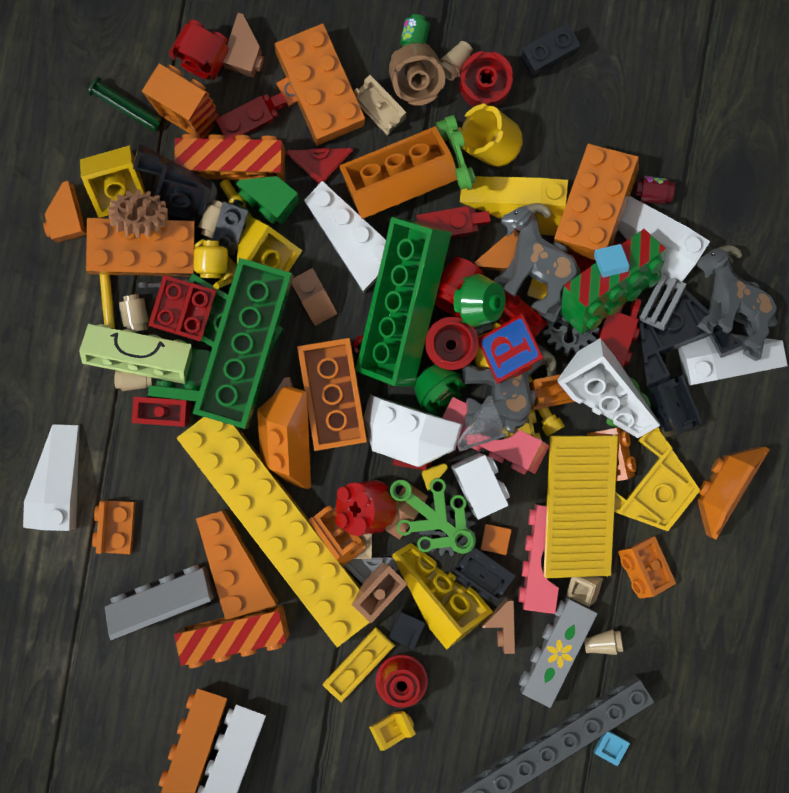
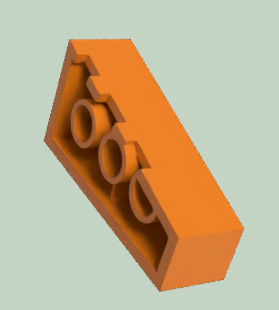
M226 510L196 518L225 620L277 605L279 601L269 587L266 578L255 563L252 554L244 544L242 537Z

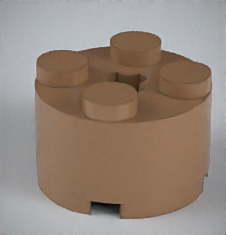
M414 43L403 46L392 54L389 64V75L397 96L412 105H424L432 102L445 85V73L435 51L427 44Z

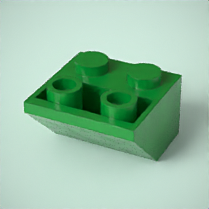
M277 176L243 179L236 183L240 189L238 194L251 207L259 206L261 215L272 224L277 221L282 225L301 202L298 193Z

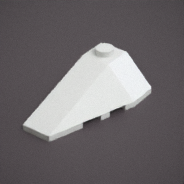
M631 196L618 228L620 234L627 240L642 229H645L666 248L660 275L664 274L670 280L674 278L677 280V283H681L710 243L709 240L687 226Z
M732 334L735 338L738 337L743 344L745 338L748 337L744 335ZM705 336L678 348L683 377L688 385H694L788 366L783 341L765 338L762 357L760 360L754 361L743 354L745 348L748 347L745 344L742 350L721 358L710 337Z
M601 338L579 350L558 378V383L572 400L579 404L581 402L592 408L594 413L608 417L613 420V424L637 438L660 426L659 421L627 373Z
M52 425L24 500L23 528L56 531L76 529L79 425Z

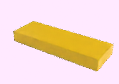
M375 627L322 685L342 702L395 644Z

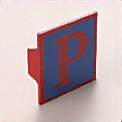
M523 314L478 338L481 350L497 384L511 376L517 377L532 369L534 363L544 358Z

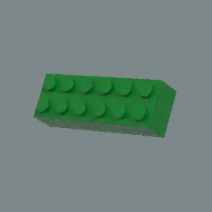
M391 217L356 366L357 372L393 386H415L452 234L451 231L410 219Z
M239 258L193 414L243 429L249 428L294 276L292 273Z

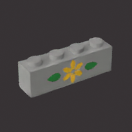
M565 597L564 601L560 600L554 614L556 617L552 625L548 624L542 634L544 641L540 648H535L530 659L533 663L529 671L525 670L519 680L520 690L523 695L551 708L597 616L594 610L568 597Z

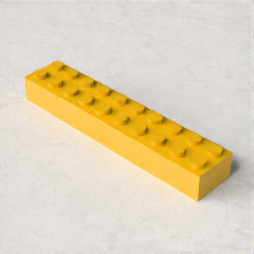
M203 417L177 437L184 449L336 647H339L370 623L351 605L361 586L347 568L334 558L308 521V517L275 474L267 467L258 452L238 427Z

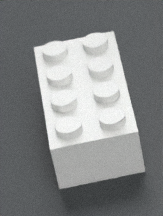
M477 453L451 465L466 501L477 519H481L508 506L506 499L510 498V495L504 483L498 481L494 475L498 473V469L492 457Z

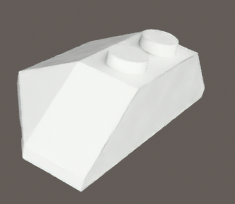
M371 394L363 417L372 451L417 467H421L446 453L454 451L463 426L462 424Z

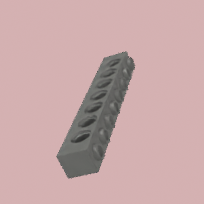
M633 675L460 784L461 793H512L650 706L654 701L641 680L636 675Z

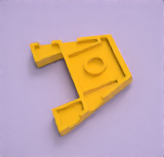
M657 427L641 436L638 442L658 456L659 459L626 500L615 492L614 512L669 531L700 492V489Z

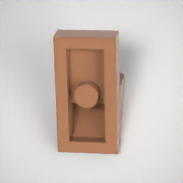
M313 268L293 278L292 285L315 326L337 315Z
M505 598L493 613L481 623L482 628L502 627V631H497L498 647H502L504 654H515L514 601L512 598Z

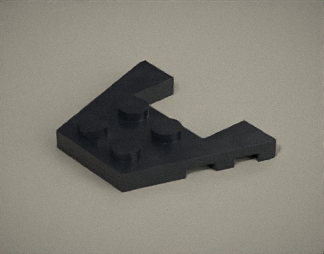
M139 144L133 169L160 175L154 196L159 195L160 201L166 202L168 220L194 221V225H199L211 193L212 182Z
M686 289L664 331L640 321V316L645 306L639 308L638 321L646 385L648 388L670 379V373L660 355L700 338L709 336L721 358L743 349L744 344L742 341L730 333H725L718 323L711 334L697 327L701 319L707 316L709 310ZM675 294L669 296L657 321H662ZM658 300V301L655 302V304H654L652 310L650 311V313H649V315H648L649 318L652 317V315H653L655 309L657 308V306H658L660 300Z

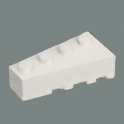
M322 181L304 201L359 287L365 293L377 280L386 240L364 219H361L360 215Z
M238 705L235 706L234 710L229 708L224 724L228 725L225 735L220 734L214 749L218 750L215 761L210 759L204 774L209 776L205 786L200 785L197 793H238L252 751L263 726L265 715Z

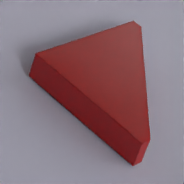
M348 147L342 149L288 150L286 155L314 181L320 184L322 181L325 183L353 153V149Z

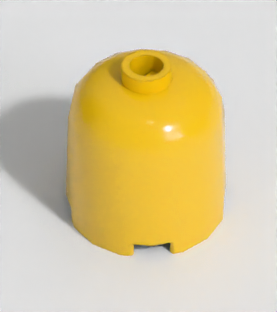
M487 104L474 106L465 114L467 119L463 123L462 128H458V131L460 130L465 143V146L461 147L463 150L488 165L498 167L509 164L517 157L523 144V138L519 126L496 107L488 106Z

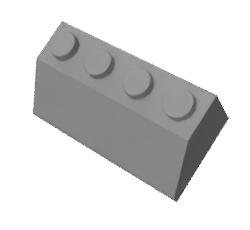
M198 564L184 569V575L175 578L174 574H170L160 578V584L151 587L147 583L135 588L136 593L126 597V594L122 593L110 598L111 603L105 606L110 640L210 602L217 595L207 567L199 568Z

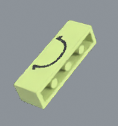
M88 324L79 350L82 364L183 384L186 382L192 361V345L187 344L185 341L162 339L157 335L137 334L127 329L122 331L111 329L102 324Z

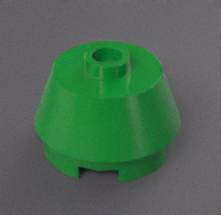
M482 274L464 277L461 289L456 290L454 294L455 312H460L461 322L467 323L472 327H478L497 321L505 307L503 287Z
M435 364L420 374L415 382L414 390L421 409L426 410L429 414L436 415V410L442 406L447 409L453 397L459 399L462 396L459 390L461 387H466V384L462 380L460 373L455 370L440 368Z

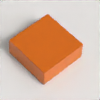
M485 524L480 550L506 555L511 529Z

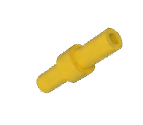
M228 179L223 180L219 185L228 197V202L233 203L235 199L240 200L244 203L243 207L247 209V203L237 194ZM248 211V214H247V217H246V220H245V223H244L245 226L248 224V222H249L250 219L252 218V216H251V214L249 213V211Z

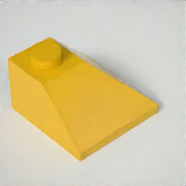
M252 217L241 233L238 243L237 264L239 258H243L289 272L302 250L268 225Z

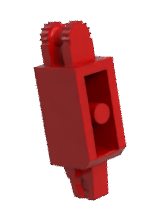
M468 206L416 216L417 222L451 231L450 240L470 236L473 232L479 231V225L491 222L489 211L475 213V209Z
M637 298L631 304L629 316L621 314V307L613 316L608 315L605 317L599 328L600 333L596 337V340L601 338L622 368L624 365L628 366L632 351H629L631 341H636L640 331V327L637 326L639 319L636 317L641 300Z

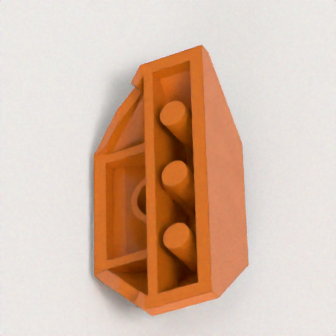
M285 386L257 409L260 457L271 471L286 482L309 489L311 488L307 392Z
M758 446L723 455L722 459L719 457L714 462L711 468L713 474L709 481L705 480L699 488L700 496L697 499L707 536L717 540L770 449Z

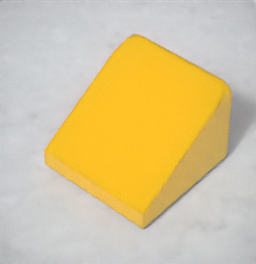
M445 463L426 468V471H421L427 491L430 489V482L435 478H440L447 470Z

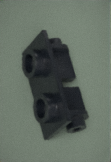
M236 199L233 203L223 201L212 241H219V246L225 247L228 250V255L232 257L235 256L248 214V209L243 207L244 203Z

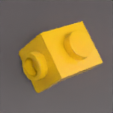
M404 711L393 712L369 727L380 751L387 750L404 738H411L416 735L413 729L414 723L411 717Z

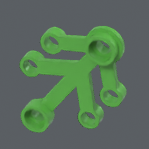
M454 115L445 117V120L435 122L444 142H449L455 156L453 161L460 189L467 188V190H471L473 183H476L472 167L467 168L460 149V147L465 146L461 131H457L458 126Z
M435 478L430 482V490L434 496L435 511L411 492V486L405 480H397L392 483L390 487L391 496L397 501L405 500L428 519L411 522L406 519L400 520L397 523V531L400 535L406 536L411 532L441 529L448 535L447 537L434 539L428 536L420 537L417 541V547L420 551L429 552L431 549L452 547L455 552L464 554L474 548L476 543L475 535L470 529L466 528L464 510L466 499L461 495H454L450 500V505L455 510V528L446 518L444 499L446 484L442 479ZM440 481L443 487L440 491L433 489L434 482ZM403 485L406 491L403 495L396 494L395 489L397 486ZM456 498L463 500V505L460 508H456L453 505V501ZM408 523L410 526L409 530L401 532L399 529L400 524ZM460 535L467 537V542L464 545H460L457 542ZM423 539L430 541V546L427 549L420 547V542Z

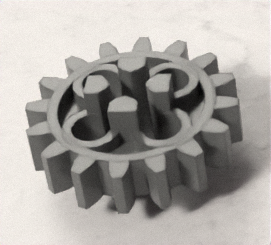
M561 309L554 323L546 320L545 328L547 330L543 331L544 337L549 338L547 341L548 346L550 347L555 344V352L559 353L564 349L566 356H569L570 351H574L576 354L579 349L588 346V343L596 341L593 335H599L600 329L595 328L594 330L589 329L581 335L573 328L572 335L574 341L566 343L564 340L568 339L567 328H569L570 323L561 315ZM556 323L562 324L560 329H555L554 325Z

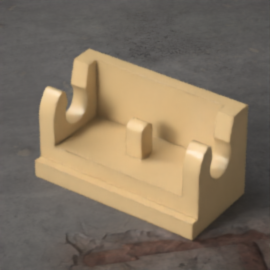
M371 75L364 80V85L360 89L356 88L354 90V95L360 108L387 136L406 119L404 109Z

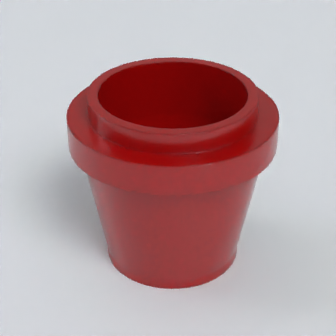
M454 257L442 271L434 305L452 316L461 318L460 312H455L454 310L455 291L461 289L464 277L475 274L484 275L483 271L464 258Z
M446 317L440 319L432 325L427 333L425 341L427 354L431 361L440 368L446 370L461 369L467 366L476 356L479 345L477 333L472 326L461 322V318ZM449 340L456 343L455 349H447L446 342Z
M407 654L393 655L383 661L378 668L376 688L380 697L389 705L399 708L412 706L421 700L427 690V672L423 664L413 656ZM404 681L407 684L406 689L399 690L397 683Z

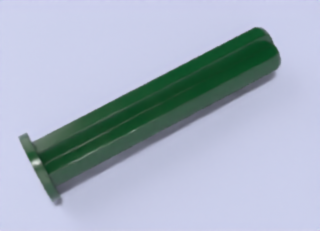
M96 77L91 83L87 93L89 96L94 94L153 132H156L161 126L162 121L160 118L102 83L100 77Z

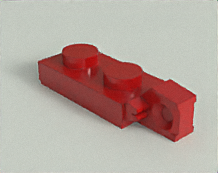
M282 93L271 98L266 94L216 118V121L225 139H235L237 135H247L273 122L274 118L279 116L277 110L288 104Z

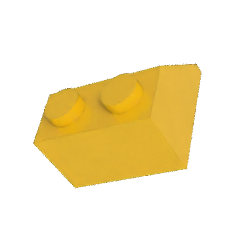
M130 145L80 159L81 178L99 218L109 215L111 200L117 201L118 194L126 196V191L136 194L137 190H140L141 194L146 193L140 171L133 169L135 157Z

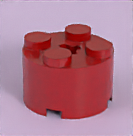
M191 19L188 24L183 26L169 51V55L174 61L178 57L182 61L180 66L191 74L202 79H207L209 75L211 80H215L229 51L226 45L228 40L221 33H211L204 29L200 22Z
M481 51L471 55L463 65L459 80V88L463 99L472 107L480 104L498 107L506 100L513 82L512 67L504 56L496 52ZM483 78V79L486 80V79L490 78V79H491L490 84H488V83H484V84H483V83L481 82V79Z
M372 480L349 483L344 487H340L337 491L336 501L337 515L335 521L337 526L354 536L385 531V528L393 523L396 515V502L389 495L386 489L388 486L381 481Z

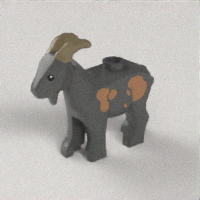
M533 203L519 207L503 215L501 218V223L507 228V237L514 230H518L520 233L509 267L501 276L496 277L493 281L499 283L503 287L504 292H508L513 297H515L528 275L541 283L547 284L546 296L534 302L531 307L540 312V316L554 323L561 309L564 285L581 274L575 259L566 253L568 249L558 242H554L552 245L541 238L535 214L539 213L549 218L552 213L546 205Z
M722 246L708 252L697 261V266L704 271L705 278L714 274V287L707 316L701 319L697 327L711 334L718 323L725 333H729L732 331L734 320L744 324L748 334L744 344L748 347L745 348L743 354L754 361H758L762 357L764 339L769 335L768 327H774L778 323L775 318L777 307L771 295L760 289L757 283L747 282L739 278L733 271L731 266L733 259L730 255L741 258V251L735 246Z
M537 344L544 358L534 363L532 369L517 377L511 376L499 384L496 383L490 368H478L470 363L463 367L462 380L465 381V384H488L492 386V403L488 405H482L472 398H467V414L465 415L466 433L486 431L495 426L505 427L509 433H515L514 429L524 426L530 414L531 406H534L535 392L529 388V377L541 365L545 366L547 377L553 376L557 365L555 357L541 345Z

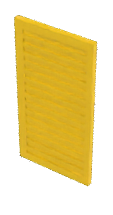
M617 435L550 436L544 558L545 578L611 576Z

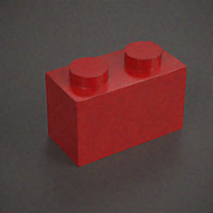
M134 397L132 423L189 427L191 401Z

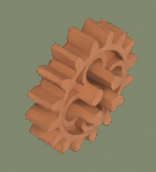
M137 190L136 194L126 191V196L118 194L117 201L111 200V207H109L110 225L116 226L117 232L124 230L125 236L135 233L136 238H140L141 234L145 233L147 237H150L151 231L159 233L160 227L166 226V220H168L166 202L160 201L159 195L151 197L150 191L145 194H141L140 190Z

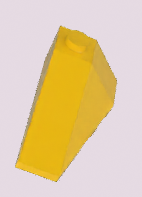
M475 176L476 183H473L472 189L467 190L466 188L460 192V203L481 212L489 211L490 215L499 219L519 207L533 203L544 204L550 209L552 214L549 218L539 213L535 214L540 235L555 236L566 206L568 180Z
M412 543L392 555L426 623L446 650L463 639L493 613L475 590L471 587L468 589L455 581V575L451 572L446 574L437 567L435 560L420 551Z

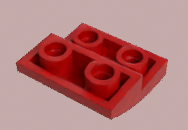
M163 275L148 326L201 342L216 290Z

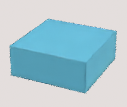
M621 244L595 250L594 257L602 278L628 272L629 263Z
M608 731L601 736L593 752L618 766L630 743L615 733Z

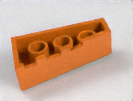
M197 689L195 694H190L186 708L190 709L187 719H181L177 734L181 735L178 745H172L168 760L172 761L169 771H163L159 786L163 787L161 793H197L196 789L202 781L206 767L205 763L211 754L214 744L213 739L218 732L228 702L227 698Z

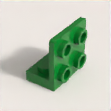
M192 349V361L185 384L154 378V386L149 385L148 396L197 401L209 361L210 351Z

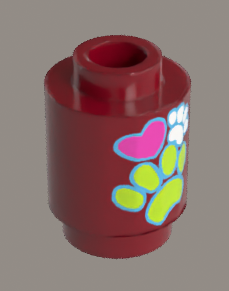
M642 176L641 181L637 180L635 196H639L640 202L663 205L666 202L671 203L674 196L675 183L670 182L666 178Z

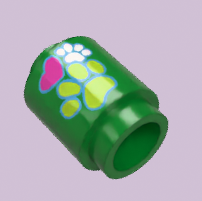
M412 14L411 17L405 18L400 41L402 47L414 43H427L430 23L426 21V17Z

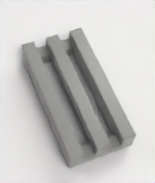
M662 274L640 316V321L664 331L686 289V283H677L676 279L672 278L670 280L666 275ZM664 285H666L667 288L657 308L655 309L652 317L649 318L648 315L650 311L652 310L662 288L664 287ZM674 288L677 292L662 321L659 322L657 319Z

